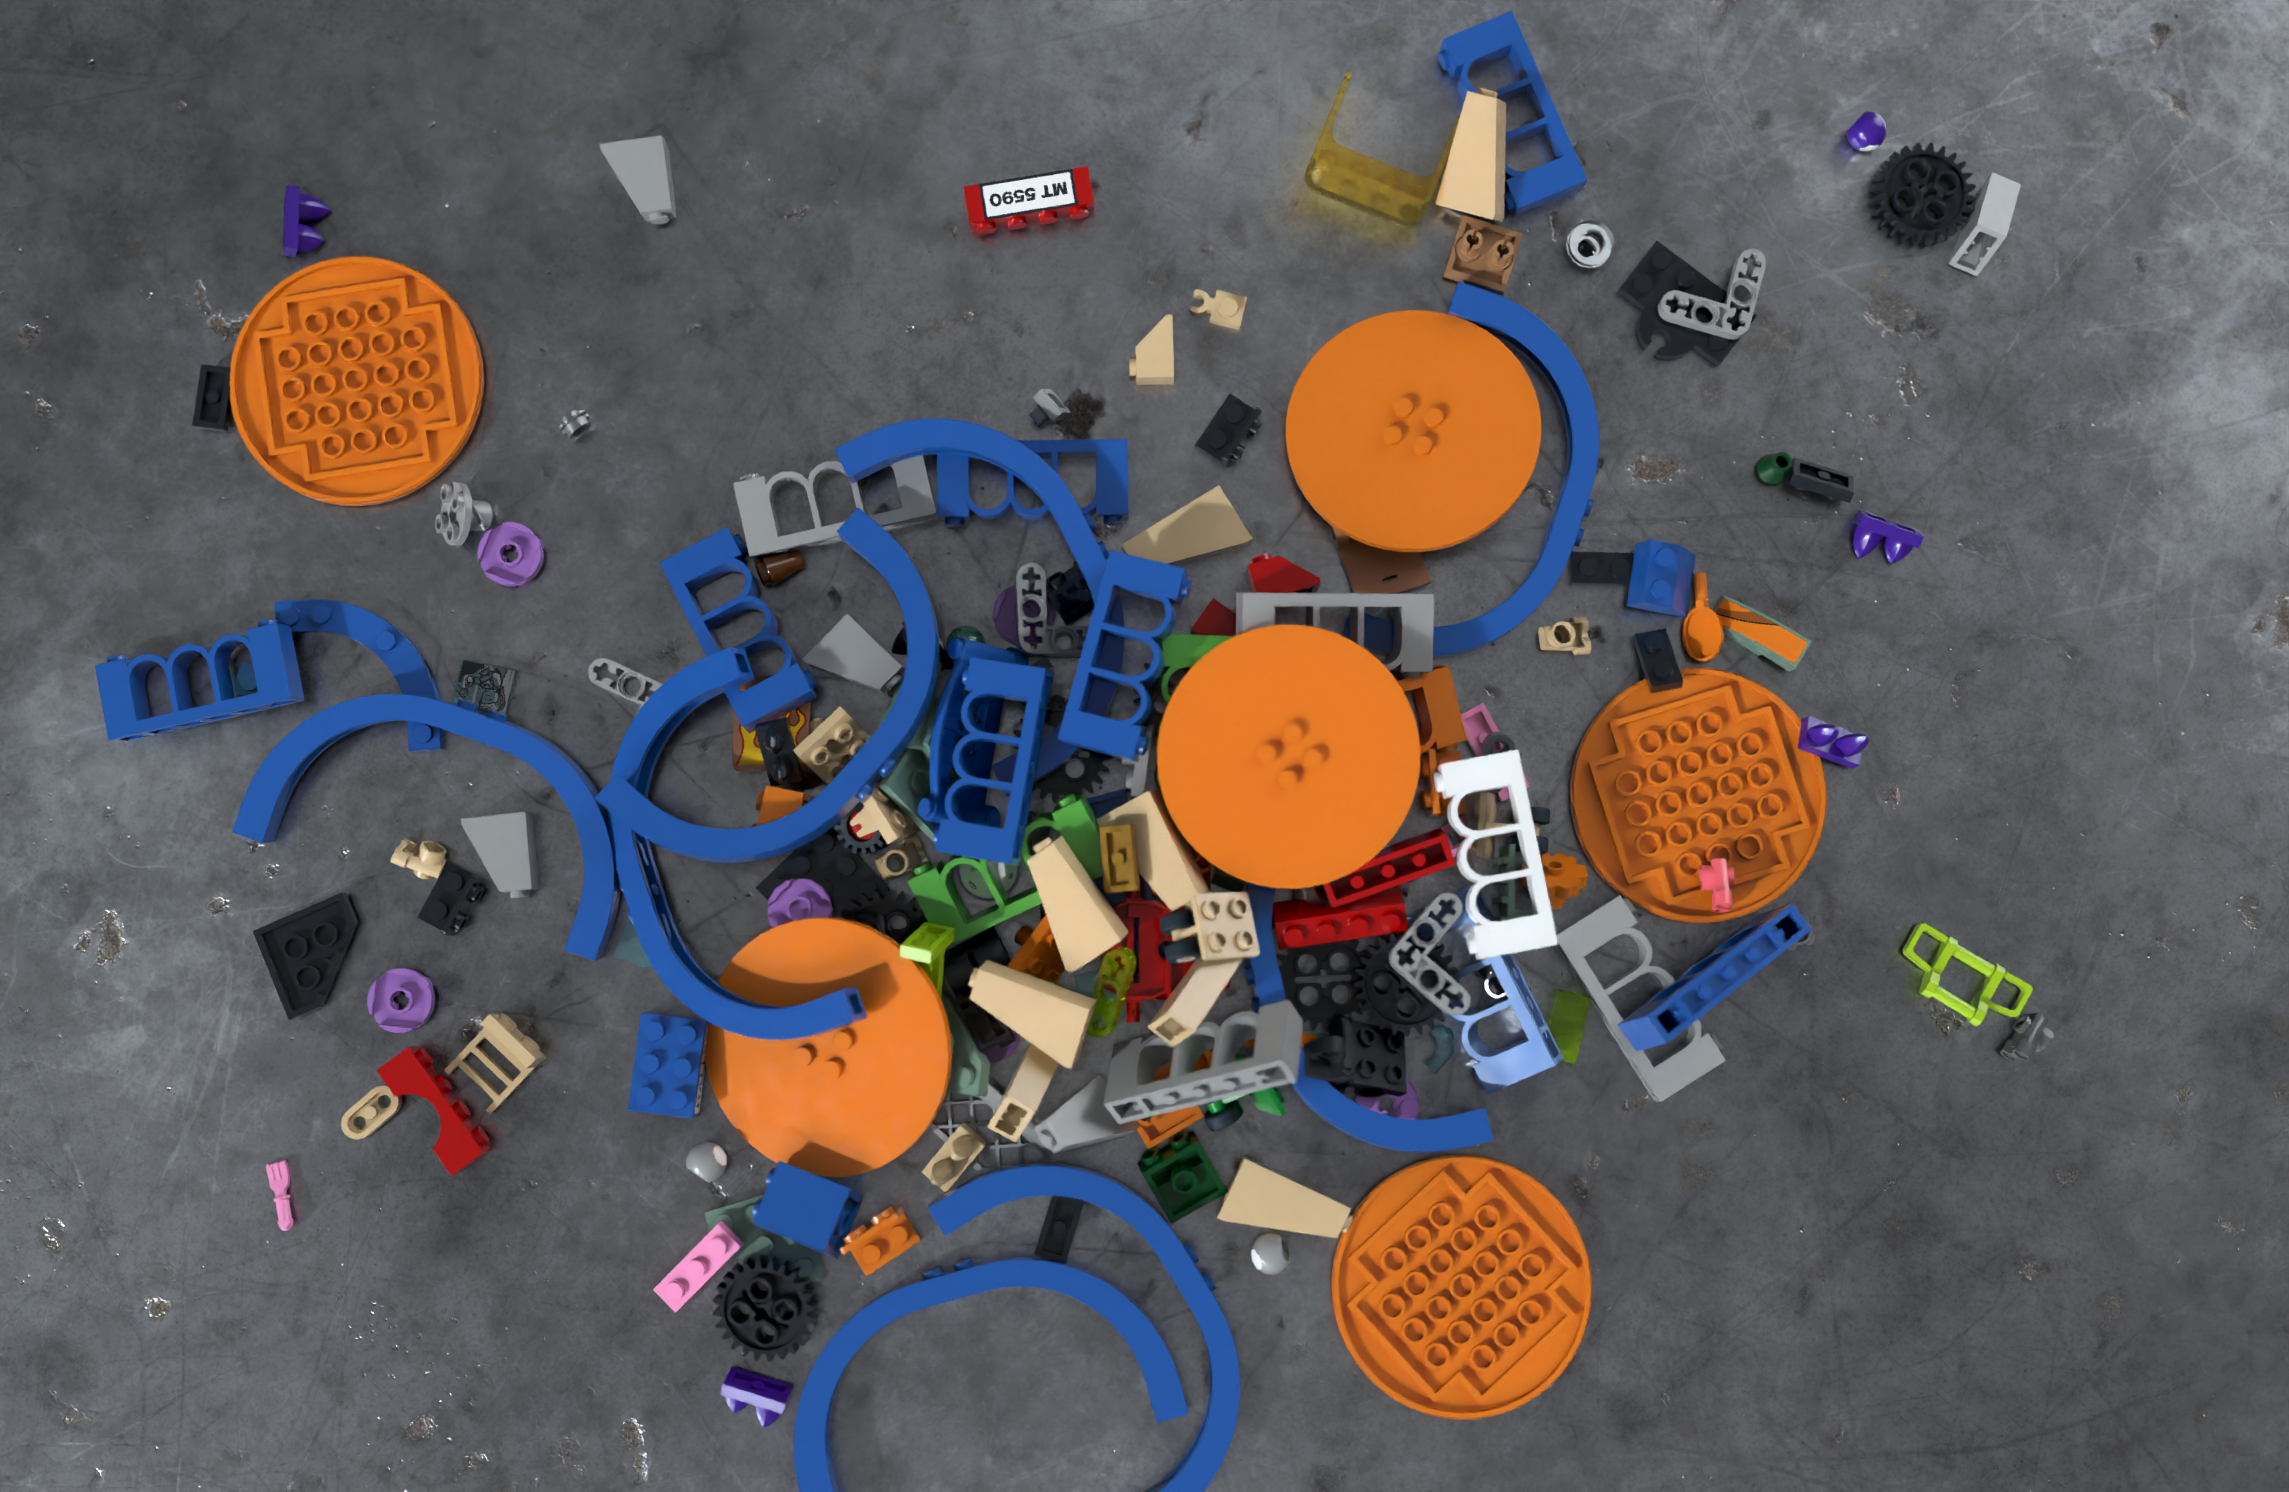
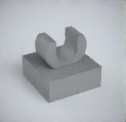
M1041 389L1033 396V399L1039 406L1029 416L1038 425L1046 423L1049 419L1052 421H1063L1071 412L1052 389Z

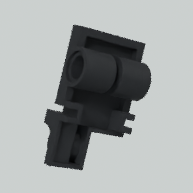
M994 926L945 951L943 975L955 994L957 1002L983 1052L997 1044L1000 1048H1003L1016 1041L1010 1027L969 999L973 988L969 986V980L974 968L979 969L986 960L1009 967L1007 965L1011 962Z
M1341 1014L1330 1020L1329 1036L1320 1037L1304 1045L1305 1077L1331 1082L1333 1087L1340 1084L1342 1089L1349 1086L1354 1087V1092L1357 1096L1366 1098L1380 1097L1385 1094L1400 1097L1407 1093L1405 1035L1402 1031H1397L1395 1035H1392V1029L1384 1028L1380 1030V1026L1350 1020L1351 1015Z

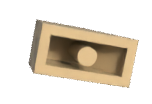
M1166 315L1135 347V357H1129L1130 376H1136V385L1174 384L1173 315Z

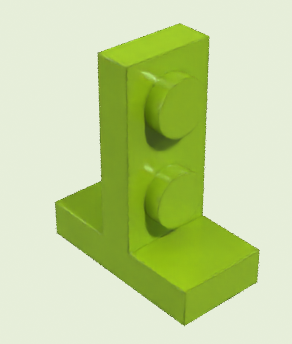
M924 922L901 944L900 957L916 960L926 971L941 998L945 949L955 940V928Z

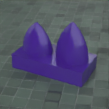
M287 185L284 193L282 255L295 257L297 251H308L319 246L324 241L322 236L311 227L299 224V221L319 219L331 212V209L321 200L311 195L300 193V187Z
M1861 509L1858 510L1854 522L1857 524L1854 534V550L1859 559L1872 552L1878 546L1883 536H1885V553L1889 562L1894 563L1908 555L1913 547L1919 548L1924 538L1922 533L1915 528Z
M1811 716L1801 720L1798 749L1852 769L1860 765L1861 751L1869 743L1866 734L1853 733Z
M731 1367L723 1382L720 1395L726 1397L727 1404L733 1413L743 1410L749 1404L756 1406L758 1420L762 1427L766 1428L783 1414L791 1397L793 1385Z

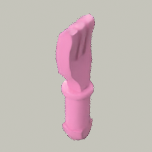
M282 1160L266 1164L270 1188L276 1196L273 1200L276 1202L278 1226L281 1230L288 1231L293 1227L294 1223L289 1202L290 1195H287V1189L291 1184L290 1171L287 1161Z

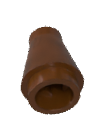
M798 550L763 556L760 561L754 563L763 586L771 584L772 587L797 570L804 568V563Z

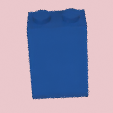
M779 1161L777 1167H773L767 1176L766 1186L768 1188L763 1199L759 1198L754 1206L752 1216L755 1218L752 1223L838 1260L841 1253L840 1248L845 1243L843 1238L849 1234L863 1198L848 1187Z

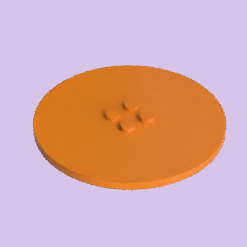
M371 256L338 257L321 261L291 274L278 283L260 300L246 319L238 335L230 363L229 397L233 417L245 445L254 458L268 473L292 490L318 501L342 506H366L393 501L422 488L439 476L454 461L467 443L481 409L484 390V370L480 346L468 318L459 305L443 288L421 272L395 261Z
M1426 310L1389 312L1373 316L1346 328L1321 347L1308 362L1299 376L1288 405L1285 433L1287 454L1291 470L1304 497L1314 510L1338 531L1366 545L1397 552L1435 551L1455 546L1483 533L1506 515L1519 500L1531 479L1538 459L1541 441L1540 408L1535 389L1522 364L1511 350L1485 329L1457 316Z
M1304 625L1267 626L1247 631L1219 644L1196 662L1182 678L1169 700L1160 725L1157 742L1158 778L1164 801L1176 826L1192 847L1211 864L1236 878L1256 885L1289 889L1312 887L1342 878L1359 869L1374 858L1396 834L1406 818L1417 789L1420 772L1419 734L1415 717L1402 688L1387 668L1366 649L1352 640L1321 628Z
M1712 668L1680 669L1683 678L1682 688L1650 693L1645 678L1614 697L1591 722L1580 742L1572 766L1570 779L1571 816L1577 838L1590 864L1608 886L1622 898H1628L1633 905L1644 911L1670 920L1689 923L1719 922L1744 916L1769 904L1783 894L1805 870L1815 853L1823 831L1827 809V786L1821 757L1798 749L1802 721L1781 698L1759 683L1742 675ZM1718 858L1726 859L1727 867H1733L1735 878L1734 886H1729L1732 895L1731 911L1724 913L1712 912V890L1701 891L1699 882V865H1710L1712 859Z
M810 917L776 926L760 934L745 945L729 962L717 981L719 985L740 997L772 1006H798L842 989L858 987L868 1018L819 1035L790 1040H764L729 1032L708 1022L705 1053L707 1073L717 1101L730 1123L752 1147L776 1163L779 1161L817 1176L845 1177L858 1175L881 1167L903 1154L919 1140L931 1125L942 1105L949 1084L952 1044L948 1018L942 1000L922 966L916 960L900 957L901 945L872 927L859 922L834 917Z
M1444 1155L1421 1160L1399 1169L1376 1185L1351 1214L1353 1216L1351 1224L1346 1233L1342 1232L1336 1247L1331 1277L1332 1302L1337 1325L1347 1349L1357 1365L1379 1389L1405 1406L1425 1414L1449 1419H1478L1505 1413L1524 1405L1541 1394L1563 1373L1581 1344L1587 1327L1592 1300V1275L1585 1244L1576 1224L1561 1202L1544 1185L1523 1171L1498 1160L1473 1155Z

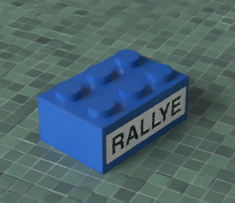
M653 1012L641 1013L628 1111L684 1118H695L700 1115L706 1070L707 1020Z

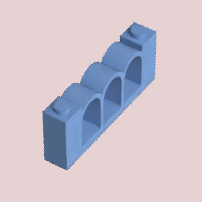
M1472 885L1453 893L1461 900L1462 912L1445 934L1468 923H1471L1472 927L1479 926L1469 917L1466 910V896ZM1479 890L1476 897V907L1479 914L1484 919L1496 922ZM1440 901L1441 911L1434 917L1430 912L1427 917L1437 921L1442 928L1444 923L1439 922V919L1446 913L1453 914L1454 911L1450 908L1453 904L1452 901ZM1427 906L1406 916L1408 928ZM1422 923L1418 926L1417 932H1421V941L1426 942L1428 938L1434 936L1433 927L1428 923ZM1512 953L1479 959L1458 968V972L1451 976L1453 979L1460 980L1461 977L1491 964L1507 995L1506 998L1486 1007L1478 1009L1469 1007L1463 1014L1451 1015L1457 1020L1466 1022L1462 1028V1042L1469 1055L1478 1060L1473 1065L1475 1068L1474 1075L1477 1083L1484 1087L1487 1095L1549 1069L1564 1058ZM1459 995L1458 999H1449V1003L1452 1006L1461 1007ZM1512 1006L1527 1038L1502 1049L1489 1048L1483 1044L1478 1036L1477 1026L1479 1020Z

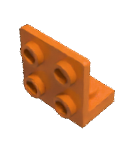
M1428 749L1422 754L1419 779H1424V789L1420 792L1419 798L1421 811L1426 810L1427 818L1447 816V808L1451 798L1443 799L1442 792L1437 793L1433 774L1438 773L1437 767L1440 764L1462 760L1461 751L1440 753L1435 752V749ZM1465 796L1459 802L1457 815H1466Z
M889 1206L871 1219L872 1226L866 1229L865 1225L862 1224L843 1238L846 1243L840 1248V1251L843 1255L851 1251L866 1276L922 1240L901 1206L896 1210Z

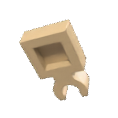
M1194 290L1193 297L1201 299L1204 304L1201 307L1190 306L1189 313L1194 316H1202L1208 313L1211 314L1209 323L1240 330L1247 302L1246 296L1217 290L1215 298H1211L1203 290Z

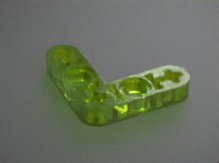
M1117 947L1109 951L1103 958L1091 996L1097 1002L1086 1034L1092 1037H1105L1114 1031L1117 1026L1136 967L1135 955L1126 947ZM1119 956L1122 957L1121 963L1125 967L1117 971L1116 977L1110 976L1116 973L1118 963L1114 959ZM1044 980V981H1047V982H1049V983H1052V984L1058 985V986H1060V987L1066 988V987H1064V986H1062V985H1060V984H1057V983H1055V982H1053V981ZM1105 984H1111L1116 989L1117 998L1115 1001L1108 1000L1104 996L1103 987ZM1100 1015L1103 1017L1102 1022L1106 1024L1102 1028L1099 1027V1021L1094 1019Z

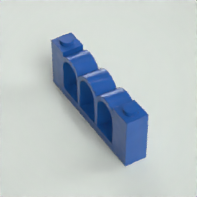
M1510 11L1444 38L1439 50L1440 52H1438L1439 62L1444 70L1448 69L1451 78L1459 75L1457 88L1463 101H1465L1467 91L1478 93V90L1470 84L1467 74L1475 68L1509 55L1520 81L1496 90L1495 92H1498L1496 98L1507 102L1526 94L1537 120L1506 132L1505 149L1544 133L1555 158L1551 162L1524 172L1514 171L1505 163V209H1510L1513 218L1582 190L1587 182V177L1513 12Z
M1128 439L1016 440L1042 459H1051V468L1058 476L1059 459L1096 458V494L1089 505L1080 508L1082 513L1088 512L1092 516L1097 512V520H1103L1104 525H1121L1122 520H1129ZM937 454V517L939 522H945L946 527L964 526V522H971V514L984 521L1000 520L1011 509L1018 516L1030 521L1042 520L1051 515L1046 505L1036 509H1029L1018 503L1015 499V475L1008 471L1007 494L1003 503L997 508L990 510L979 508L971 499V460L981 459L956 454Z
M726 527L659 563L706 656L721 651L711 629L749 610L764 612L765 623L761 632L735 646V648L745 649L748 658L764 649L771 647L780 648L784 651V664L775 675L743 692L740 686L725 691L742 727L748 733L755 731L756 723L778 719L818 698L813 689L818 685L809 669L804 671L800 667L795 653L782 638L777 636L778 623L776 616L763 600L757 598L759 590L757 579L745 565L748 561L743 553L748 550L739 533L734 536L729 528ZM731 572L745 575V587L740 595L703 615L692 593L693 591Z
M1110 550L1058 740L1065 744L1138 762L1140 755H1145L1149 737L1145 736L1146 730L1141 726L1148 721L1152 713V699L1145 686L1155 682L1164 669L1165 658L1162 649L1157 643L1165 640L1172 633L1176 625L1177 614L1173 604L1181 606L1183 598H1188L1190 594L1192 579H1189V573L1185 568ZM1119 591L1162 602L1165 607V618L1162 624L1150 632H1140L1110 624ZM1107 634L1151 646L1153 662L1150 668L1144 674L1138 676H1127L1098 668ZM1099 678L1137 689L1141 697V705L1138 712L1132 718L1124 721L1086 713L1094 679Z
M274 619L264 620L257 623L258 627L246 630L247 636L227 634L219 638L212 647L185 644L176 648L169 657L156 654H142L131 660L127 658V655L108 657L107 663L95 665L108 740L125 743L305 701L291 626L280 624ZM245 644L251 654L258 693L235 698L229 659L232 652L238 646ZM202 654L209 666L215 703L193 708L187 669L193 658ZM160 664L166 674L173 712L151 717L145 679L151 668Z
M970 657L969 665L965 666L962 677L965 690L969 691L970 694L965 698L961 707V720L970 734L964 736L956 744L953 752V765L957 774L962 779L956 781L946 794L945 811L950 820L941 819L940 826L937 825L933 836V843L936 845L935 851L1019 866L1053 673L1046 668ZM989 698H1003L1027 702L1021 737L982 732L976 723V712L983 701ZM985 742L1019 747L1013 782L1008 783L974 777L968 768L970 751L976 745ZM974 787L1011 792L1004 829L972 824L965 821L960 813L962 796Z
M1793 903L1762 913L1737 931L1735 935L1719 945L1711 955L1696 963L1682 974L1676 982L1657 993L1645 1005L1639 1007L1617 1025L1636 1051L1667 1044L1812 929Z

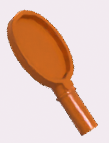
M1701 572L1693 574L1694 603L1696 608L1692 609L1684 620L1682 638L1685 649L1690 657L1697 661L1709 662L1719 654L1723 644L1724 632L1718 614L1708 607L1706 573Z

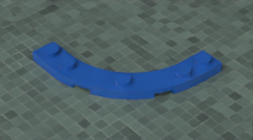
M314 599L275 602V620L280 624L291 626L292 634L325 632L339 634L356 640L373 651L387 665L394 675L402 694L440 699L436 683L423 661V656L400 630L385 619L357 606L339 601ZM407 721L409 751L444 750L443 729L420 722Z

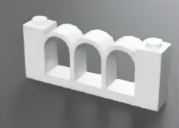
M1513 750L1440 764L1437 767L1438 773L1433 774L1437 793L1442 792L1443 799L1451 798L1447 808L1448 821L1451 828L1458 835L1465 837L1456 853L1457 865L1466 879L1474 882L1466 896V910L1469 917L1479 926L1470 927L1471 934L1466 935L1469 953H1475L1476 960L1558 945L1519 751ZM1508 787L1515 824L1486 830H1471L1460 822L1457 815V807L1464 796ZM1517 832L1524 870L1493 876H1481L1469 867L1467 850L1474 840ZM1526 876L1534 915L1492 922L1484 919L1479 914L1476 907V897L1484 885Z

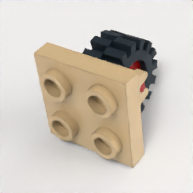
M883 777L873 785L875 790L866 801H859L840 820L839 824H835V830H841L842 834L837 836L839 841L845 839L846 842L843 846L846 849L852 847V853L858 854L862 852V855L874 853L891 843L913 836L921 830L878 786Z

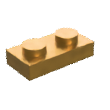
M1134 824L1099 827L1105 893L1140 890Z

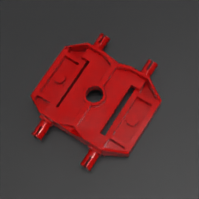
M1140 890L1127 891L1125 902L1112 908L1129 933L1119 943L1100 954V987L1125 1000V1003H1127L1126 1022L1139 1023L1140 1003H1142V1000H1167L1194 961L1170 964L1158 952L1159 945L1163 941L1173 943L1172 935L1161 933L1159 919L1166 914L1184 910L1171 911L1164 901H1142ZM1134 918H1139V983H1134ZM1231 978L1222 991L1231 987Z

